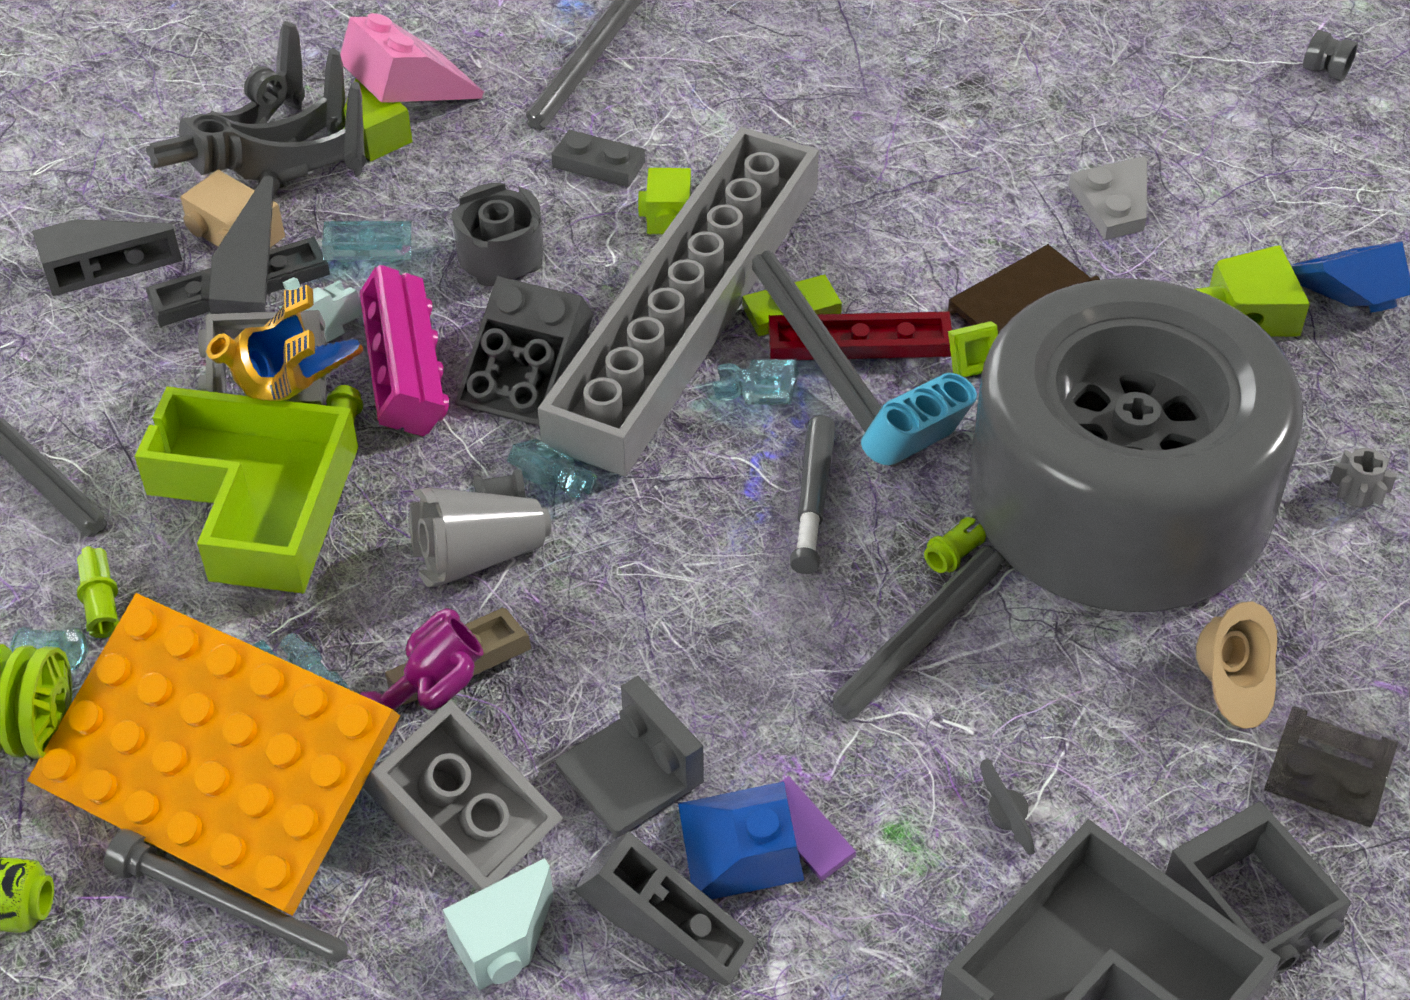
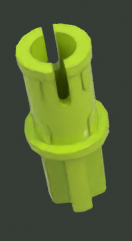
M86 546L82 548V554L77 557L80 585L76 591L77 597L84 604L87 622L86 630L89 632V635L95 638H106L112 635L119 623L114 599L118 594V586L111 579L106 551L102 547L93 549L91 546Z

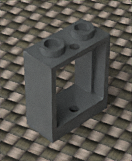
M1259 801L1172 850L1165 874L1261 943L1207 880L1250 854L1255 853L1309 915L1308 918L1263 944L1281 957L1274 976H1278L1286 972L1298 961L1300 953L1312 946H1315L1318 950L1324 949L1340 937L1345 929L1342 922L1351 901L1267 807Z

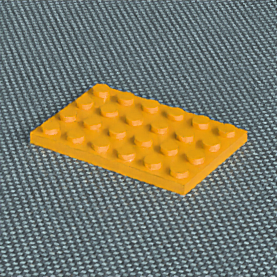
M136 593L60 722L58 730L53 734L43 751L46 753L45 756L39 758L26 781L120 829L127 828L145 836L144 841L293 916L400 715L385 705Z

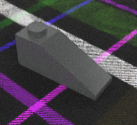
M263 177L213 254L211 272H202L201 298L209 299L210 314L266 311L274 196L273 177Z
M75 219L32 231L53 296L182 261L172 223Z
M629 831L601 851L573 890L615 926L724 986L732 982L759 940Z

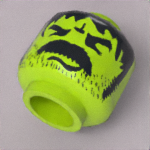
M0 856V931L15 933L30 931L39 920H45L49 915L54 899L53 878L50 875H46L43 866L34 859Z

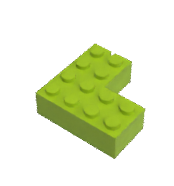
M167 386L152 417L154 425L148 426L134 456L146 495L214 503L197 542L209 582L304 594L358 450L351 408L284 400L268 401L257 398L253 399L243 395Z

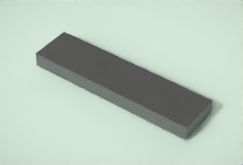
M315 237L270 250L267 294L285 289L283 282L293 277L297 278L301 284L330 275L328 262ZM211 268L145 288L160 327L210 312L209 299L201 298L202 272H211Z

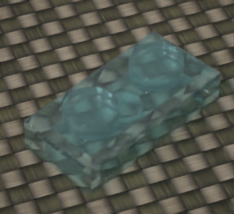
M324 221L322 239L323 260H337L339 262H353L355 260H382L384 262L412 260V221Z

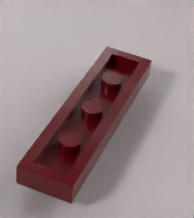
M950 311L817 314L847 359L951 357L948 331L952 330ZM769 315L770 361L815 360L784 315Z

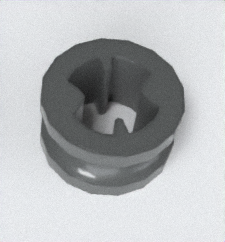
M266 66L254 69L248 75L244 84V92L247 98L264 109L277 107L283 101L287 91V83L284 77Z

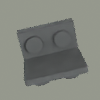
M639 675L621 685L622 710L619 712L620 719L555 760L556 769L615 837L624 835L704 782L703 745Z

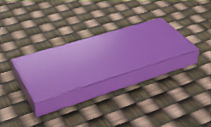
M788 775L780 782L784 781L799 856L822 882L855 858L856 851Z

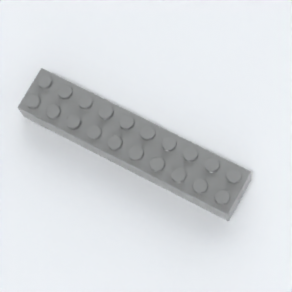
M740 127L538 407L541 446L543 448L624 477L628 475L741 305L742 296L747 295L757 281L758 277L752 270V259L766 250L773 253L776 252L816 192L818 183V149L748 128Z

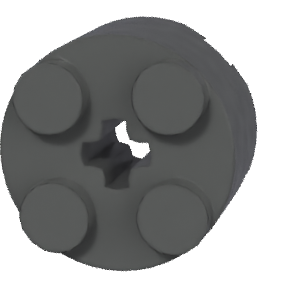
M488 183L468 190L459 198L460 205L456 210L453 208L452 212L457 258L462 268L475 276L479 284L494 286L497 276L515 279L541 268L544 253L541 212L537 198L530 191L519 187V192L507 190L505 183Z

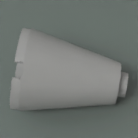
M425 487L415 489L413 492L414 495L420 498V502L410 503L409 528L414 557H424L427 570H420L418 572L427 587L442 586L540 548L544 544L545 537L551 534L552 526L549 511L546 507L541 508L538 500L534 498Z

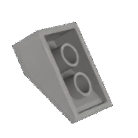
M451 699L369 774L362 786L401 828L479 891L500 881L563 818Z

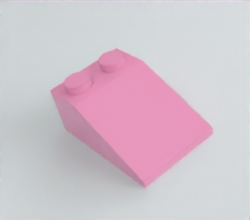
M371 13L367 17L349 18L340 53L343 66L380 102L482 99L484 91L441 52L393 23L388 17Z

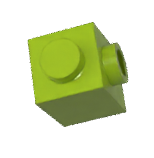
M648 168L647 191H639L638 215L639 217L647 218V234H664L691 196V168Z

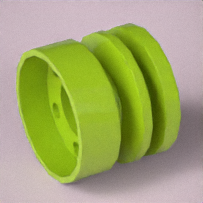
M0 644V752L4 749L6 754L15 758H22L28 755L34 759H39L45 756L46 753L43 751L53 734L58 730L60 722L72 703L73 683L70 663L66 653L59 647L44 646L36 649L32 645H23L16 648L12 653L9 647Z

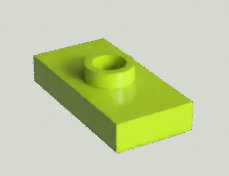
M825 274L794 282L816 314L842 313V302ZM763 290L742 296V307L758 337L769 334V315H783L768 291Z

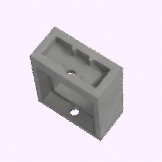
M306 310L300 312L305 330H310L314 334L315 346L326 345L325 321L320 311ZM277 312L206 314V329L199 330L198 333L199 354L201 358L206 357V374L199 375L198 390L226 393V364L214 362L206 353L209 342L215 336L224 333L231 338H236L245 328L264 327ZM326 375L301 391V395H296L284 401L327 406Z

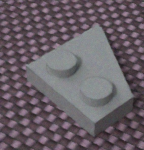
M1145 156L1070 174V189L1104 240L1144 231L1147 218V159Z

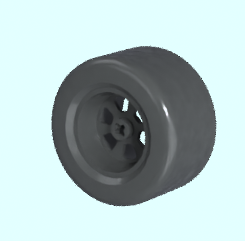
M1134 278L1094 280L1052 292L1025 307L1003 327L992 343L984 362L969 467V488L976 519L985 530L986 537L991 545L1013 568L1036 585L1070 601L1110 611L1154 612L1170 610L1210 598L1235 583L1253 566L1271 536L1302 433L1303 401L1297 376L1280 347L1265 330L1241 311L1206 293L1173 283Z

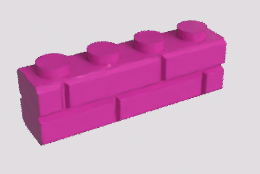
M379 265L374 268L359 291L379 425L397 430L403 427L405 432L425 436L430 433L437 421L444 419L449 407V397L447 394H443L441 386L443 364L437 361L435 351L438 333L431 328L430 322L432 301L426 298L423 278L408 273L399 275V270Z

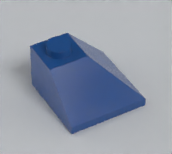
M1403 241L1351 248L1291 264L1301 286L1349 307L1368 305L1370 313L1397 307L1396 299L1410 295V274Z
M784 781L678 803L691 883L711 900L804 881Z

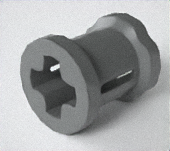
M521 469L514 470L512 475L483 479L481 475L473 476L475 492L526 498Z

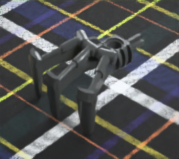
M284 21L280 29L276 59V73L284 77L287 83V91L283 101L272 109H264L251 101L247 105L231 112L219 113L211 111L207 114L182 118L179 123V137L150 143V146L146 147V153L150 157V165L155 169L188 161L201 175L215 172L216 170L233 169L245 180H258V185L264 176L273 177L274 193L279 190L282 183L306 176L309 171L342 160L345 161V165L349 169L354 170L355 177L361 175L362 168L366 163L363 104L360 85L358 82L351 83L345 119L343 62L340 53L336 49L331 48L328 51L326 61L324 96L307 109L301 111L305 90L303 87L300 36L295 24ZM282 103L301 111L291 117L267 123ZM325 127L333 133L320 139L304 141Z

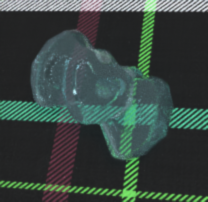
M23 626L13 634L9 645L12 653L16 648L23 645H32L36 649L44 646L59 647L66 653L71 671L77 670L84 663L89 652L86 637L78 628H71L67 631L53 630L48 632L45 629L33 630Z

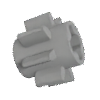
M1360 448L1353 453L1347 450L1344 451L1341 462L1335 463L1330 477L1331 482L1340 484L1336 496L1342 498L1349 505L1359 508L1370 506L1373 503L1382 505L1386 493L1392 491L1397 474L1386 471L1390 459L1385 458L1380 452L1370 448Z

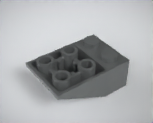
M497 276L455 400V405L539 426L538 407L585 343L594 314L583 297Z

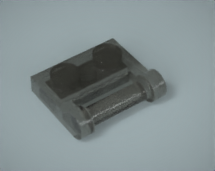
M1292 705L1264 791L1371 828L1379 808L1398 741L1384 736L1381 737L1380 741L1309 717L1307 716L1308 710ZM1303 736L1372 760V766L1369 768L1298 743L1299 737Z

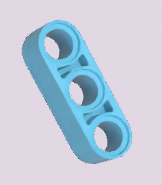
M946 373L886 402L862 436V449L868 457L877 463L893 465L951 435L977 400L976 389L966 378L958 374Z

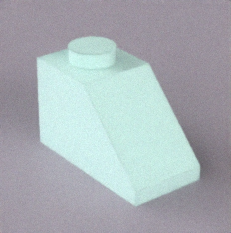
M545 858L443 909L448 938L479 991L493 983L502 984L510 981L520 973L522 968L528 966L532 960L553 898L550 866Z

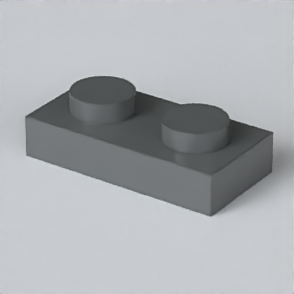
M573 130L567 131L551 154L553 168L625 187L631 185L645 163V149Z

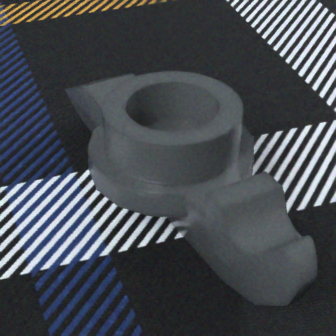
M989 758L984 759L980 764L984 783L992 795L989 799L988 812L993 823L1001 829L1012 830L1015 842H1019L1027 854H1034L1033 838L1025 821L1029 808L1027 800L1022 794L1006 789Z

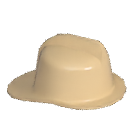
M1253 601L1237 603L1228 609L1223 617L1212 618L1211 622L1199 634L1196 644V659L1199 668L1212 682L1214 699L1221 714L1232 725L1242 729L1258 727L1268 718L1274 706L1276 692L1277 629L1273 617L1267 609Z

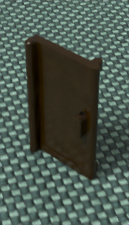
M1047 244L950 298L948 311H950V315L958 313L972 326L991 321L997 325L999 334L1015 315L1038 299L1059 289L1100 280L1097 275L1089 277L1052 246Z

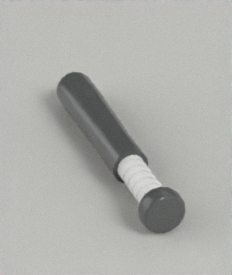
M825 415L815 416L807 424L798 509V521L800 522L797 549L790 555L791 568L801 574H811L820 565V556L816 552L818 528L823 521L836 428L834 421Z

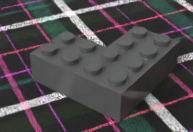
M1088 819L945 968L940 1000H1101L1103 997L1107 1000H1261L1269 989L1281 957Z

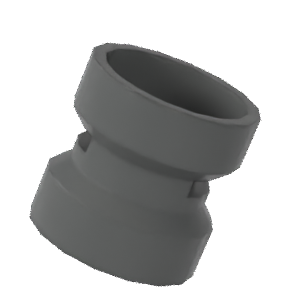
M1319 29L1312 37L1303 60V68L1314 72L1321 69L1328 72L1331 78L1343 81L1356 56L1358 42L1349 39L1339 41L1333 39L1331 33Z

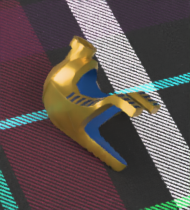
M305 285L295 290H284V305L264 327L245 328L234 340L227 334H218L209 342L206 353L214 362L218 364L225 363L230 368L234 381L247 396L253 399L282 401L296 396L333 369L360 355L363 347L355 339L343 340L334 344L329 343L320 347L315 346L314 334L310 330H305L300 312L314 305L313 289Z

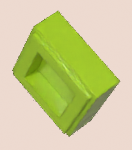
M990 321L948 331L953 373L964 378L981 374L992 343L998 336L997 325Z

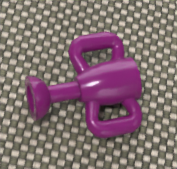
M449 608L442 609L416 629L407 640L405 652L408 660L404 667L405 675L383 694L377 691H364L360 695L385 705L396 712V709L417 692L419 705L424 709L434 711L444 706L468 685L473 677L474 663L484 655L482 646L469 628L460 621L458 612ZM396 723V725H395L393 731L391 732V734L396 730L397 723Z

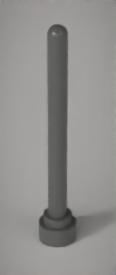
M125 828L119 831L106 850L104 857L105 868L124 878H131L132 876L139 878L147 875L330 961L339 962L347 956L348 947L343 940L155 854V848L144 841L146 837Z

